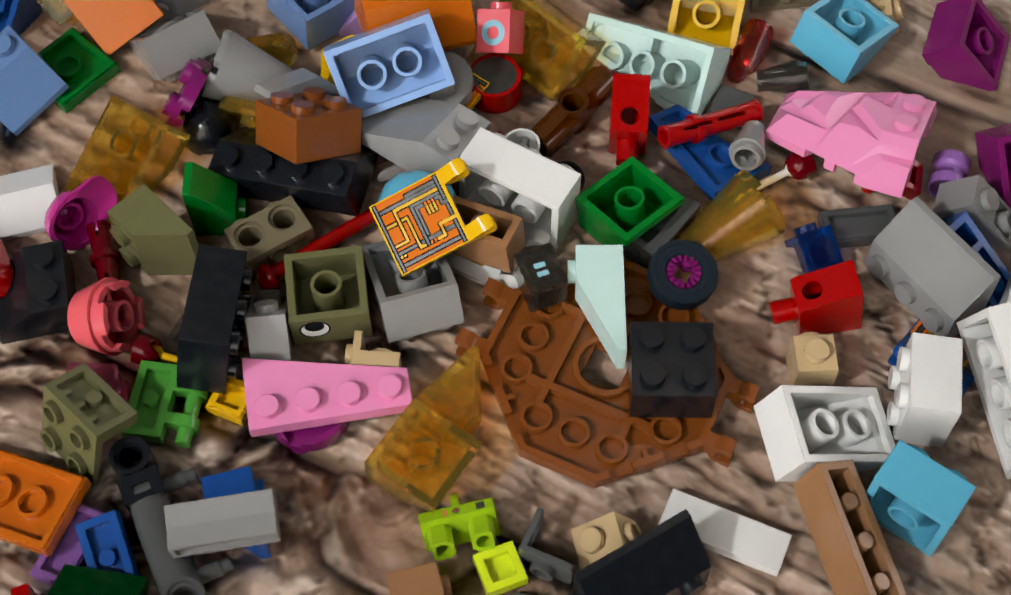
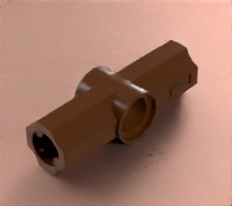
M603 65L599 67L593 66L573 87L560 91L557 96V103L531 129L539 137L540 154L542 156L552 157L572 135L579 134L586 129L588 118L611 95L613 81L611 70Z

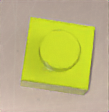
M512 540L495 546L494 549L485 550L473 555V562L486 595H500L528 584V576Z

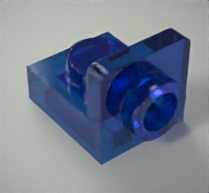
M813 222L793 229L795 237L784 241L786 248L794 246L803 274L844 262L831 224L817 229L816 223Z

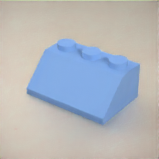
M429 9L325 46L323 50L339 95L346 98L348 103L361 108L362 118L455 84Z

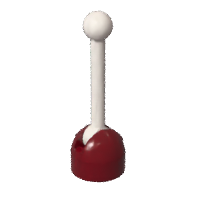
M792 152L787 157L783 170L744 190H734L731 194L732 201L736 204H741L747 196L786 176L796 180H803L816 174L817 168L812 155L802 157Z

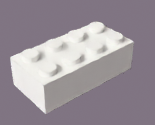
M1011 302L981 310L957 322L961 339H963V345L1006 479H1011Z

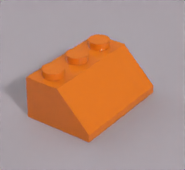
M354 0V9L362 33L429 9L443 50L476 44L477 32L471 0Z

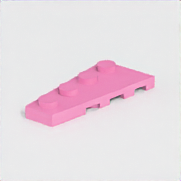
M241 358L248 427L251 437L414 411L407 368Z

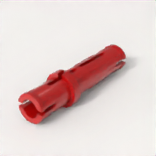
M753 99L746 103L723 108L704 115L690 114L685 117V120L658 127V141L664 149L689 141L694 144L704 141L706 136L744 126L750 120L762 121L764 116L763 108L758 100Z

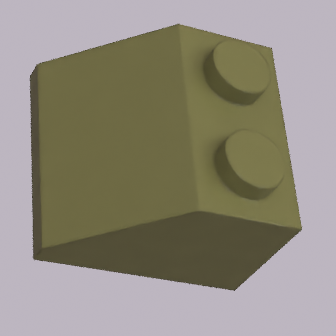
M145 184L141 185L107 211L113 225L109 231L122 246L118 249L120 255L132 268L138 265L147 275L193 274L199 248L194 230Z

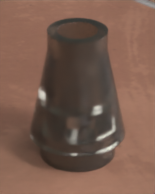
M795 59L764 70H756L758 92L790 93L809 90L807 61L798 62Z

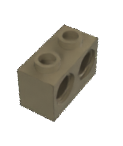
M291 195L280 201L271 202L264 209L247 218L236 220L231 226L223 230L229 249L247 251L246 267L253 268L252 282L257 280L256 272L262 263H266L270 268L282 261L284 254L295 253L316 240L312 225ZM284 226H290L289 228L280 229ZM257 243L254 246H248L249 244Z

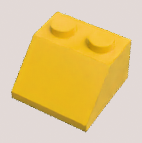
M673 0L667 32L731 48L730 55L734 56L746 0Z

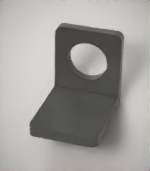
M538 507L519 547V557L522 565L529 567V571L533 575L543 580L551 581L555 578L567 584H572L575 571L573 564L533 548L544 523V509Z

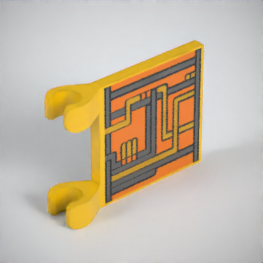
M461 158L448 162L438 171L369 206L403 277L472 241L492 234L498 229L494 218L489 214H483L465 225L446 186L469 176L470 170Z

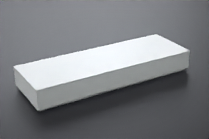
M674 488L672 489L659 524L686 509L692 517L703 548L777 577L792 537L791 534Z

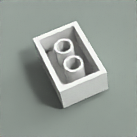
M480 127L459 157L467 164L470 170L469 176L458 181L459 197L523 217L525 227L543 229L549 232L551 235L549 243L552 244L553 248L557 249L578 218L575 197L580 194L581 174L567 164H559L542 156L535 149L524 148L509 141L508 138L500 133H492Z

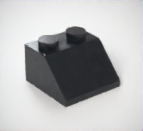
M62 240L21 248L10 259L14 270L12 286L9 292L3 298H0V341L2 344L69 331L67 311L70 300L76 293L73 262Z

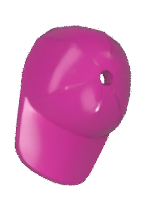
M94 175L73 191H64L51 202L45 214L44 227L49 238L52 241L62 240L66 250L74 251L86 246L90 242L86 231L87 225L93 222L95 230L98 231L96 221H106L109 217L107 211L117 204V193L112 184L103 176Z

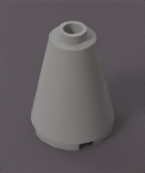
M225 29L202 96L210 100L256 105L255 100L265 98L253 91L256 84L291 72L293 69L234 31Z

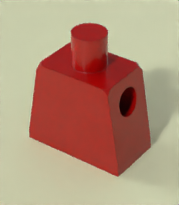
M613 73L608 152L616 154L617 166L631 156L638 160V155L645 154L648 136L651 75Z
M853 260L793 277L790 280V297L769 302L773 324L776 325L795 320L799 335L805 332H818L821 335L860 329L862 327L864 294Z

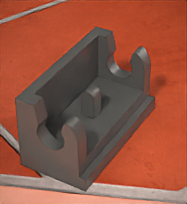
M675 190L684 197L685 203L631 244L623 247V255L648 269L650 259L659 247L670 241L685 239L698 224L702 203L697 200L693 201Z

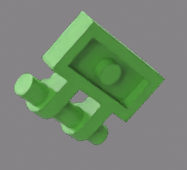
M141 360L129 400V405L138 413L137 423L121 432L123 437L137 436L146 442L163 444L167 429L176 430L177 435L174 444L180 448H190L193 435H197L199 432L201 420L198 416L201 405L207 401L209 392L177 387V364ZM176 397L186 398L183 413L172 412Z

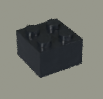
M631 321L628 338L629 417H712L717 398L713 323Z

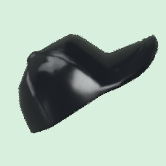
M204 88L201 89L189 113H185L183 119L184 144L186 148L196 155L214 154L218 141L239 129L232 103L210 100L203 97Z

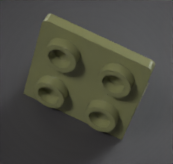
M84 362L43 385V404L41 405L42 430L40 431V437L45 447L51 452L55 451L66 462L72 473L87 477L92 483L91 487L99 483L103 443L135 425L138 413Z

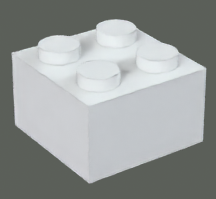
M912 332L906 347L900 346L896 366L891 365L888 376V389L894 390V401H890L888 404L886 418L887 425L893 426L892 436L894 441L902 440L905 443L938 448L943 446L962 414L963 339Z

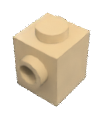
M805 332L792 337L786 355L790 385L833 386L839 372L833 334L820 335L818 332Z

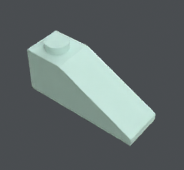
M575 245V260H567V284H575V300L617 369H625L627 332L623 245Z

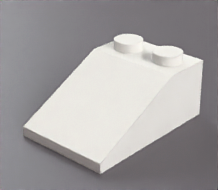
M781 385L753 406L775 482L798 481L816 464L853 459L857 472L881 468L896 446L890 427L887 425V418L876 387Z

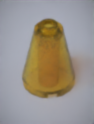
M741 170L726 183L678 237V240L685 239L699 243L709 250L717 263L779 237L785 232L786 223L770 195L764 197L756 189L761 186V183L749 172Z

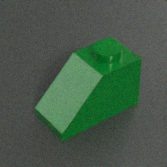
M185 162L182 196L196 236L225 235L224 229L231 226L236 220L249 216L248 199L241 196L237 182L194 162Z

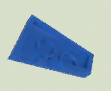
M677 104L649 116L648 128L658 139V127L685 120L687 115L693 113ZM715 134L706 136L705 140L694 144L689 141L667 149L711 202L731 194L734 190L741 189L769 176L772 166L765 161L752 171H743L736 168L729 157V147L731 144Z

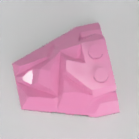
M790 92L785 96L766 129L765 138L802 157L814 153L824 158L823 168L831 172L836 171L837 165L855 174L853 183L863 188L902 198L911 176L917 150L923 137H928L935 121L937 102L928 100L919 94H905L901 92Z

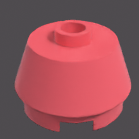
M106 277L73 295L68 306L67 322L71 336L79 345L109 356H117L124 351L132 350L138 329H145L146 313L142 297H134L129 288L131 284L129 281Z

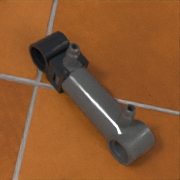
M137 436L121 438L110 449L108 455L109 463L119 478L116 480L124 504L131 515L159 594L207 595L203 584L222 577L225 573L233 570L234 564L232 559L227 557L222 560H215L197 568L193 556L173 559L167 549L164 505L173 504L170 493L198 480L199 476L196 469L181 470L163 478L159 471L158 462L144 439ZM133 459H142L135 467H126Z

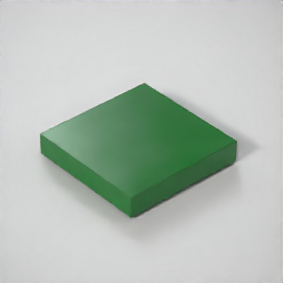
M73 27L38 53L69 86L53 102L66 114L121 72L118 63Z

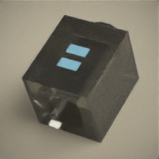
M551 243L541 246H528L519 253L513 254L514 277L530 313L567 301L568 280Z

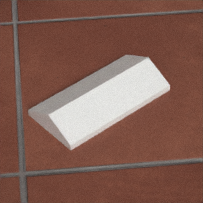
M53 164L0 176V239L2 242L46 232L44 227L46 211L51 202L59 195Z

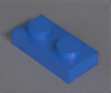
M112 510L75 524L87 568L140 576L120 511Z

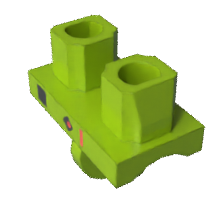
M458 493L449 494L451 506L418 514L427 552H432L436 561L452 558L456 554L455 545L472 542L473 549L479 552L494 549L496 536L501 535L492 497L460 504Z

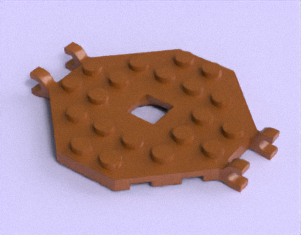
M624 260L627 362L631 321L707 323L705 318L701 317L697 307L688 310H677L669 308L658 301L649 289L648 269ZM567 273L551 277V282L532 288L526 285L516 289L507 287L489 277L483 288V294L486 295L483 305L492 309H503L488 339L480 337L462 327L455 339V344L459 345L456 355L472 360L476 358L481 359L519 457L594 489L700 452L707 453L718 464L725 467L729 466L738 440L718 435L711 431L726 398L730 399L737 408L751 414L761 386L733 377L728 365L724 364L716 348L717 342L715 338L714 354L717 398L711 418L629 417L628 369L617 389H607L582 377L594 350L607 352L575 300V284H567Z

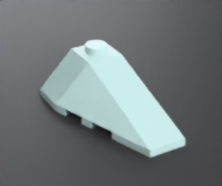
M589 13L581 48L608 68L620 74L651 75L650 97L656 100L655 103L663 109L679 104L689 112L699 115L703 113L720 88L731 48L595 13Z

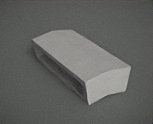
M272 488L164 505L167 549L173 559L281 541L275 489Z

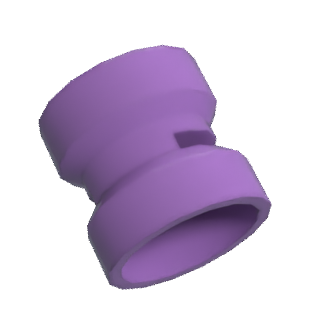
M952 149L937 152L933 158L931 166L933 173L930 174L928 179L927 192L936 198L939 184L966 178L971 167L970 158L961 151Z

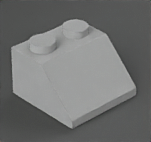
M204 9L189 10L132 38L128 42L154 80L165 79L166 83H170L179 78L181 71L190 58L196 61L200 57L208 62H212L220 40Z

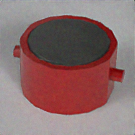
M488 54L475 60L470 66L472 72L490 83L484 90L474 82L473 89L481 94V99L475 107L489 114H500L514 108L521 99V76L524 75V70L519 68L514 59L503 54Z

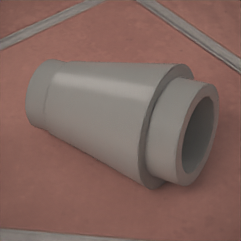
M757 120L746 122L729 147V157L736 168L743 171H752L765 161V127Z

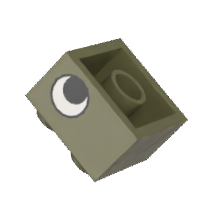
M362 245L284 254L288 321L295 345L354 338L355 330L363 331L364 337L373 336Z

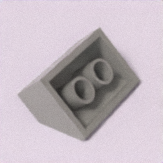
M918 196L913 198L873 240L864 263L872 275L880 279L895 294L897 300L901 304L906 305L921 320L923 326L928 331L945 337H955L960 334L957 322L985 309L1001 277Z

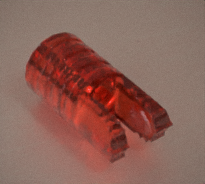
M756 18L747 20L744 24L726 70V76L730 82L737 84L742 82L747 74L755 73L757 67L764 60V56L774 37L773 27L768 22Z

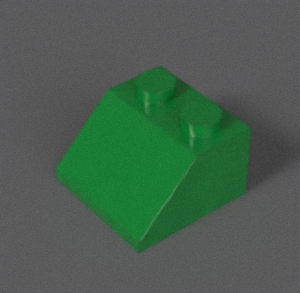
M633 156L575 197L579 226L601 245H623V247L631 244L685 203L684 197Z

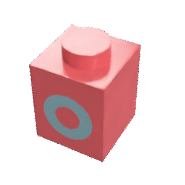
M491 2L490 9H477L476 52L523 54L525 11L512 9V3Z

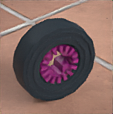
M685 239L670 241L659 247L651 257L647 270L649 289L655 298L665 306L677 310L694 309L705 303L714 292L719 276L716 260L709 250L697 242ZM677 268H681L684 273H691L685 284L681 278L676 279L673 277Z

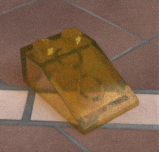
M112 95L62 192L73 191L94 175H101L112 184L117 193V203L143 184L153 192L174 169L191 135L140 107Z

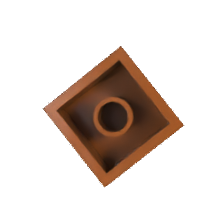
M306 87L303 89V93L273 92L270 94V98L255 100L256 144L297 165L361 153L362 109L348 103L346 98L327 94L326 90L321 87Z

